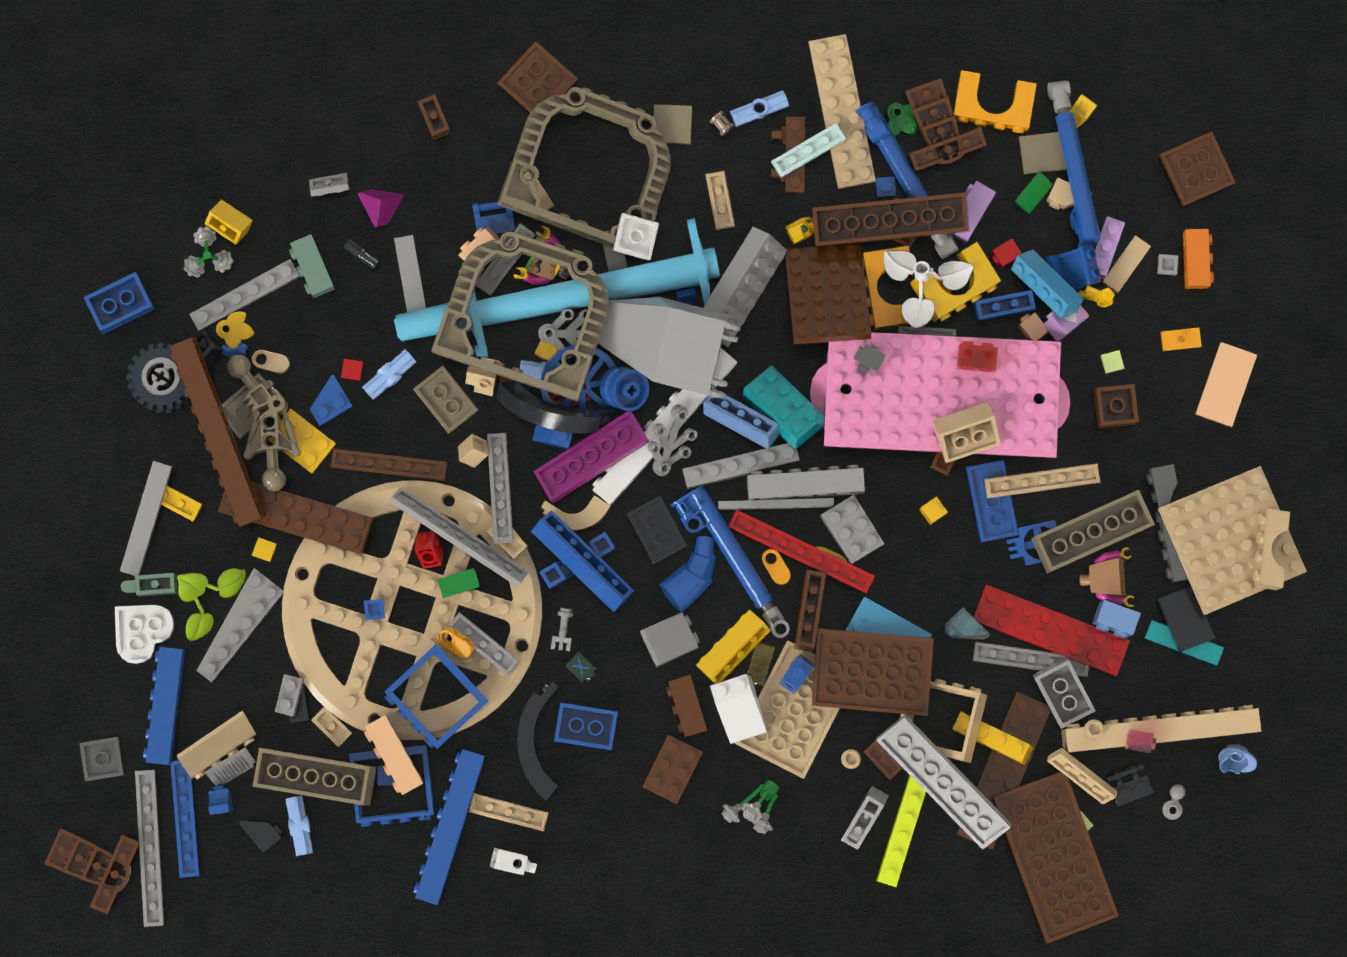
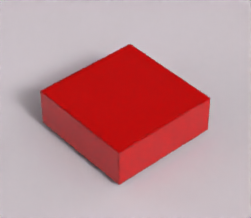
M344 359L341 378L361 381L364 362Z

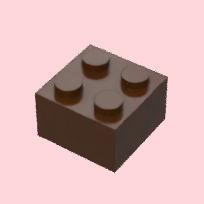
M1135 384L1101 387L1094 390L1098 428L1136 425L1139 422Z

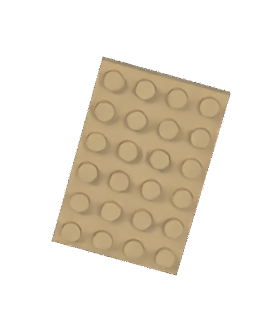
M787 640L758 697L767 733L736 742L735 744L804 779L840 708L812 706L815 666L795 694H792L778 684L799 654L815 664V654L793 649L794 643Z

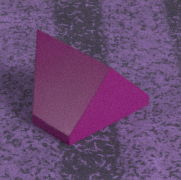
M373 189L358 193L374 227L387 225L391 221L405 195Z

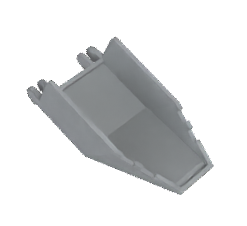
M662 297L609 300L608 314L598 344L653 382L710 397L724 398L725 393L715 390V385L726 387L728 382L714 378L722 340L737 342L738 337L725 334L724 332L725 328L740 331L741 326L730 322L731 315Z

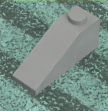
M871 786L841 840L858 850L883 809L889 795Z

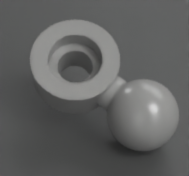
M1179 784L1171 787L1170 795L1172 799L1166 801L1162 807L1165 817L1171 820L1179 818L1182 814V806L1179 800L1185 796V789ZM1170 807H1175L1176 812L1170 813Z

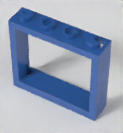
M436 644L385 691L387 695L384 697L391 705L396 704L400 708L397 712L405 720L409 718L413 722L411 727L418 734L422 732L427 737L424 741L431 748L435 746L437 749L488 702L486 697ZM433 654L438 657L478 701L439 740L426 729L393 693Z
M427 745L405 747L408 755L422 754L428 810L363 817L362 805L354 804L356 823H361V827L373 826L375 821H380V824L383 825L392 824L393 819H400L401 823L410 822L411 817H419V820L431 819L430 815H435ZM374 751L349 754L350 763L358 764L357 761L378 759Z

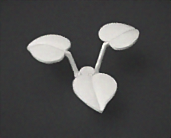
M884 252V266L892 279L903 281L908 277V274L913 275L915 273V278L919 281V299L910 298L902 305L904 319L915 328L927 324L934 314L933 302L928 299L922 300L923 282L930 278V274L939 281L943 280V285L946 288L957 290L966 285L973 270V265L950 261L939 267V275H937L933 268L929 267L928 263L924 261L916 263V258L909 252Z

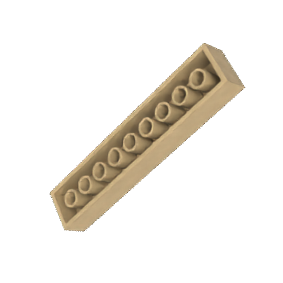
M1253 705L1238 707V711H1234V708L1230 707L1219 709V713H1215L1214 709L1200 711V715H1195V711L1180 713L1181 717H1176V713L1161 715L1162 719H1157V716L1142 717L1143 721H1138L1137 718L1123 719V723H1118V720L1104 721V733L1098 739L1087 737L1084 727H1080L1079 724H1071L1066 726V729L1061 730L1063 749L1069 753L1261 732L1259 708L1253 709Z

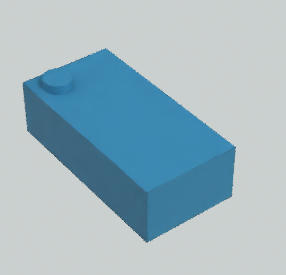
M866 597L862 599L845 629L847 631L930 638L932 635Z

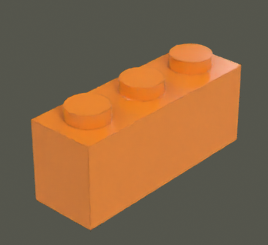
M1186 229L1183 232L1185 289L1209 288L1214 281L1213 272H1210V264H1213V254L1209 253V246L1212 245V234H1209V229Z

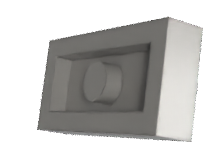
M347 173L309 179L311 197L349 190Z
M284 674L275 712L295 717L304 682L303 678Z

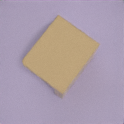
M471 434L458 446L459 461L476 467L488 456L487 440Z

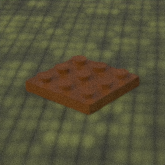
M535 41L501 78L498 85L531 113L543 100L555 95L566 94L578 81V78Z
M1209 132L1159 155L1183 207L1236 183L1213 132Z

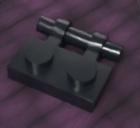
M1142 762L1135 765L1132 763L1128 765V768L1112 771V774L1105 776L1108 783L1115 781L1117 785L1113 787L1118 791L1116 798H1114L1117 807L1154 793L1147 775L1141 777L1138 775L1139 771L1144 770ZM1128 775L1132 776L1133 780L1126 783L1122 782L1121 778Z

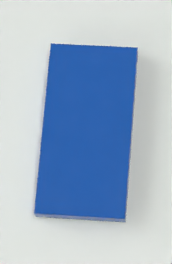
M1004 460L966 467L980 542L1018 536L1011 495L988 499L986 496L984 479L1007 476Z

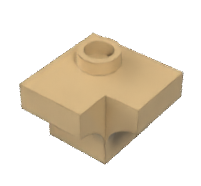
M481 357V360H484V361H487V362H490V363H494V361H497V360H493V359ZM469 366L465 384L473 385L474 392L493 396L498 375Z

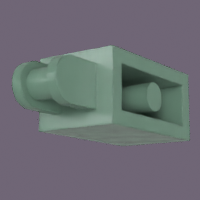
M177 574L135 576V580L122 582L121 589L126 593H136L137 596L178 594Z

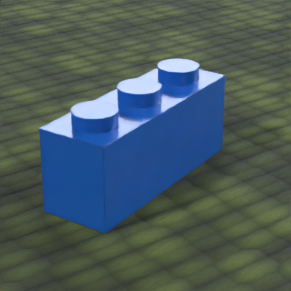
M1032 290L978 300L973 303L977 322L1031 312L1036 309Z

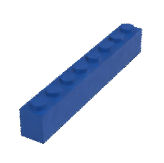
M462 749L461 753H457L454 762L457 764L456 771L452 770L449 782H452L450 790H445L443 800L446 802L444 808H440L437 819H440L438 827L434 826L431 834L434 840L432 846L428 845L425 853L428 859L426 864L422 863L419 872L422 878L420 883L416 882L413 891L416 894V899L439 905L484 763L485 756L464 749Z

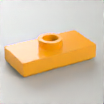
M1199 328L1161 332L1163 351L1199 348L1202 346Z

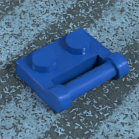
M498 201L484 204L473 203L477 231L481 227L483 229L489 227L496 235L514 232L515 225L512 210L506 208L507 213L480 217V212L505 207L497 205Z

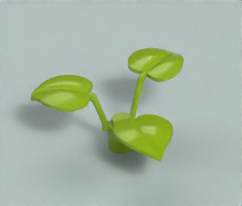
M232 568L224 571L218 579V586L208 584L207 578L199 573L177 576L180 598L185 602L195 600L200 610V614H192L186 624V636L190 641H195L206 635L214 623L213 616L210 613L204 614V610L197 597L205 592L206 587L219 591L220 596L223 598L235 595L244 584L246 576L244 569Z

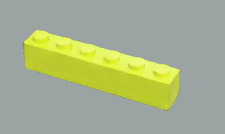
M910 774L876 879L878 882L894 887L897 886L926 793Z

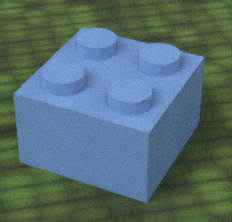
M1103 600L1099 602L1092 624L1096 625L1095 629L1104 632L1110 630L1114 632L1115 636L1125 639L1134 634L1141 613Z

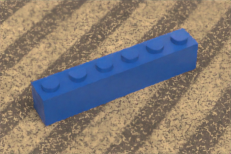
M552 510L541 518L531 531L613 612L634 592Z
M159 647V651H156L155 662H158L157 670L153 671L155 689H152L150 694V701H153L152 709L149 708L148 720H151L150 728L146 729L148 747H144L143 758L146 759V763L171 765L170 761H172L185 656V650Z

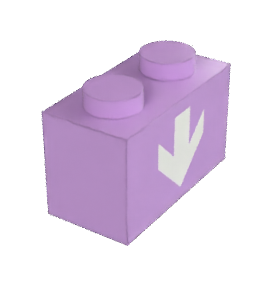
M1081 305L1077 313L1062 319L1052 311L1046 316L1048 320L1043 326L1058 342L1084 322L1089 315Z

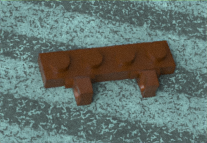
M786 117V127H781V131H772L771 140L779 139L783 141V145H786V152L805 141V117ZM805 164L781 178V182H785V193H804ZM771 168V178H780L777 171Z

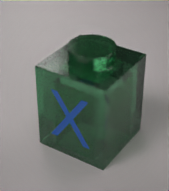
M579 652L565 665L581 682L584 680L588 682L595 675L593 671L596 668Z

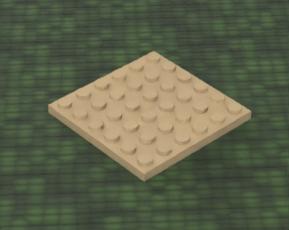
M1261 466L1158 508L1204 615L1265 590V588L1254 587L1255 581H1253V573L1257 565L1255 554L1258 551L1256 538L1258 532H1260L1258 518L1261 511L1280 509ZM1289 530L1279 534L1273 541L1272 554L1275 561L1285 568L1284 581L1307 571Z

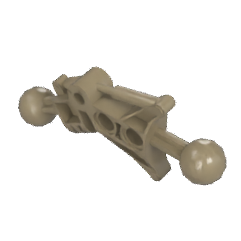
M235 355L228 360L227 371L232 377L240 378L250 392L247 393L242 402L248 403L246 407L248 409L252 408L250 413L254 416L243 456L246 460H251L257 454L266 452L267 470L262 475V485L268 491H279L285 485L286 477L283 471L279 469L278 451H288L295 456L301 455L291 421H289L286 413L288 403L279 391L273 387L274 383L268 380L263 384H259L250 373L251 363L246 356ZM267 408H270L269 410H267L265 413H263V414L261 415L260 411H262V410H264V409H267ZM280 415H283L285 421L283 424L288 439L281 433ZM270 418H274V425L272 427H267V420ZM271 437H275V444L273 446H268V439Z

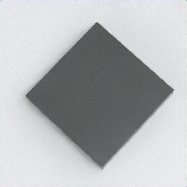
M119 737L79 743L85 781L124 775Z

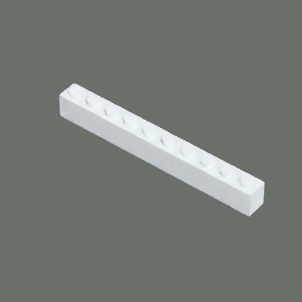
M722 348L720 349L714 378L724 380L737 365V361ZM684 389L679 393L676 391L669 398L671 401L667 407L663 405L656 413L658 417L654 421L650 420L644 426V432L649 441L657 442L661 450L663 446L658 436L653 432V427L657 423L666 427L665 434L668 438L674 421L670 414L672 407L680 404L687 409L688 416L681 422V428L708 396ZM649 443L605 470L607 474L603 478L599 477L593 483V492L611 506L653 459L652 453L647 449Z

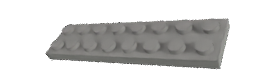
M906 715L877 737L876 741L982 849L1011 828L1012 824Z

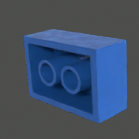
M136 272L84 297L100 332L103 334L155 310Z
M560 703L554 741L612 751L618 712Z

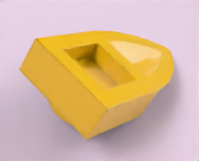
M1083 94L1080 95L1070 110L1071 113H1074L1077 128L1088 120L1098 106Z

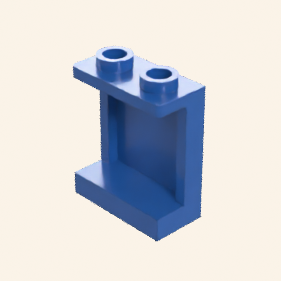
M1082 245L1078 249L1060 255L1045 257L1046 262L1074 290L1101 282L1100 270L1097 265L1096 252L1093 245Z

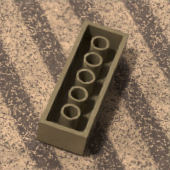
M1137 490L1031 538L1048 574L1155 524L1140 491Z
M259 748L253 787L370 806L376 767Z

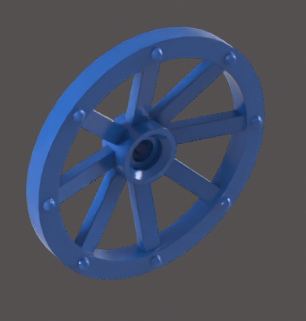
M576 345L567 346L557 351L547 361L540 379L544 380L545 374L550 372L553 367L558 368L561 365L558 361L562 358L563 353L567 350H574ZM596 348L594 354L599 358L589 370L579 399V409H585V394L589 395L601 407L610 406L591 390L592 387H600L601 380H590L603 362L606 363L608 368L616 366L612 359L598 348ZM540 389L542 399L552 403L548 391ZM565 398L559 406L567 407L572 399Z

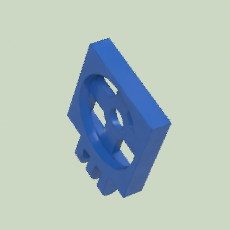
M1055 520L1018 528L1019 538L1006 540L1007 544L1015 543V546L1009 547L1008 551L1016 550L1017 554H1011L1010 559L1023 557L1025 566L1041 563L1040 557L1035 559L1026 552V550L1033 549L1035 546L1032 541L1024 542V538L1031 529H1033L1035 537L1042 533L1040 527L1055 528Z

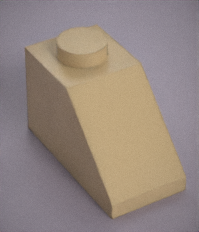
M1060 178L1056 179L1047 198V202L1050 203L1051 207L1059 210L1060 208L1065 209L1074 206L1069 182Z

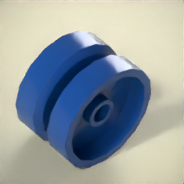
M614 366L604 373L599 389L602 399L608 405L625 411H633L639 409L645 403L649 394V383L646 376L636 369L626 366Z

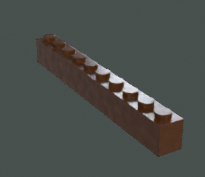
M189 338L171 345V358L178 365L177 374L181 380L183 379L186 386L184 387V392L191 399L192 413L194 416L197 415L199 420L197 424L201 434L204 433L206 439L204 441L205 447L212 454L213 459H211L214 469L219 472L220 477H218L221 487L225 488L227 493L225 495L227 504L232 506L234 522L241 527L265 518L197 339Z

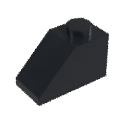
M254 821L239 822L263 853H266L283 839L280 835L283 832L277 824L272 825L271 823Z

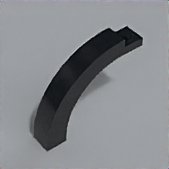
M517 381L500 382L496 399L506 409L518 417L538 426L562 432L596 433L599 427H604L612 422L614 414L612 406L579 409L546 402L526 391Z
M553 681L551 684H545L540 691L543 693L541 696L535 692L532 694L521 715L517 735L518 754L522 769L532 787L545 801L549 799L558 785L549 778L539 763L535 751L534 733L541 710L559 688Z

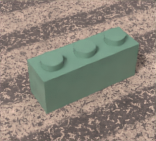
M312 235L290 243L292 248L289 249L293 260L297 259L299 266L296 268L300 277H305L307 283L304 284L307 294H312L316 298L335 290Z

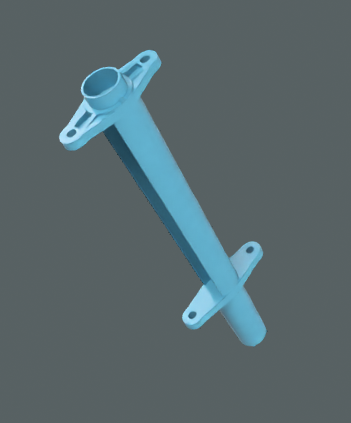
M695 219L687 220L693 254L597 274L606 287L609 300H625L700 286L705 305L710 297L709 280L720 278L714 247L704 250L702 248ZM575 280L478 301L474 291L467 315L472 320L471 330L478 344L474 346L476 356L489 358L483 326L562 312L564 309L572 310L588 307L590 297L587 286ZM449 303L396 315L394 322L398 338L401 341L437 335L444 312ZM460 319L457 327L465 328L467 320Z

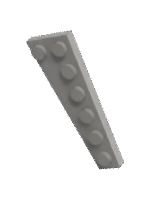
M255 568L197 669L201 675L212 683L283 595L284 591Z

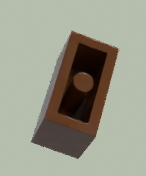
M435 94L417 101L433 140L451 133Z

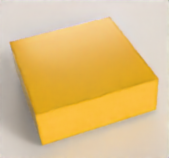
M258 537L252 556L271 562L277 544Z

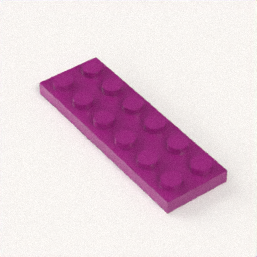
M627 411L599 429L598 432L591 434L533 472L550 501L555 503L650 441L633 412Z

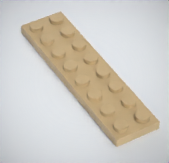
M846 34L809 41L825 127L828 128L837 123L846 137L845 141L830 149L838 189L875 183L876 180L864 121L861 115L856 113V110L861 106Z

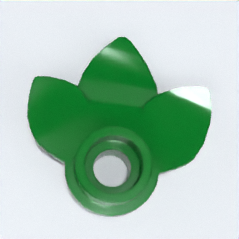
M899 103L889 105L886 112L889 118L888 126L894 137L901 131L907 134H915L917 125L910 105H901ZM895 109L899 110L898 116L894 114Z

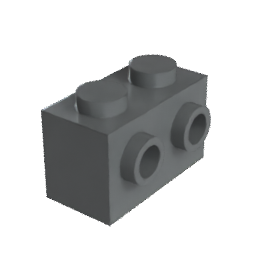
M865 344L864 348L860 346L853 358L856 360L854 364L857 366L856 370L864 375L869 373L875 376L886 354L868 344Z

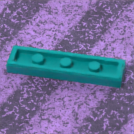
M1151 620L1144 639L1178 651L1168 626ZM1207 642L1181 653L1217 666L1224 647Z

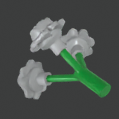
M208 226L204 228L199 227L198 231L193 234L195 243H199L204 247L205 252L201 258L190 255L188 259L184 260V270L188 272L189 276L198 278L200 274H204L205 263L203 261L209 258L213 259L212 263L215 265L216 271L224 273L226 270L231 269L233 259L230 252L222 250L220 253H216L215 256L209 252L208 246H211L217 237L215 235L216 231L211 230Z

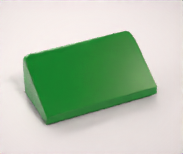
M1039 171L1015 200V203L1030 214L1053 184Z
M474 568L437 579L443 598L480 587Z

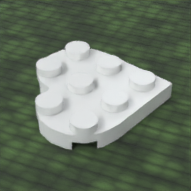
M157 605L115 607L116 647L118 654H120L122 659L134 664L143 663L151 659L155 651V645L169 639L173 632L174 620L170 611Z

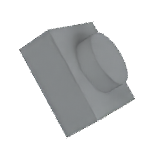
M1159 254L1157 274L1176 276L1178 256Z

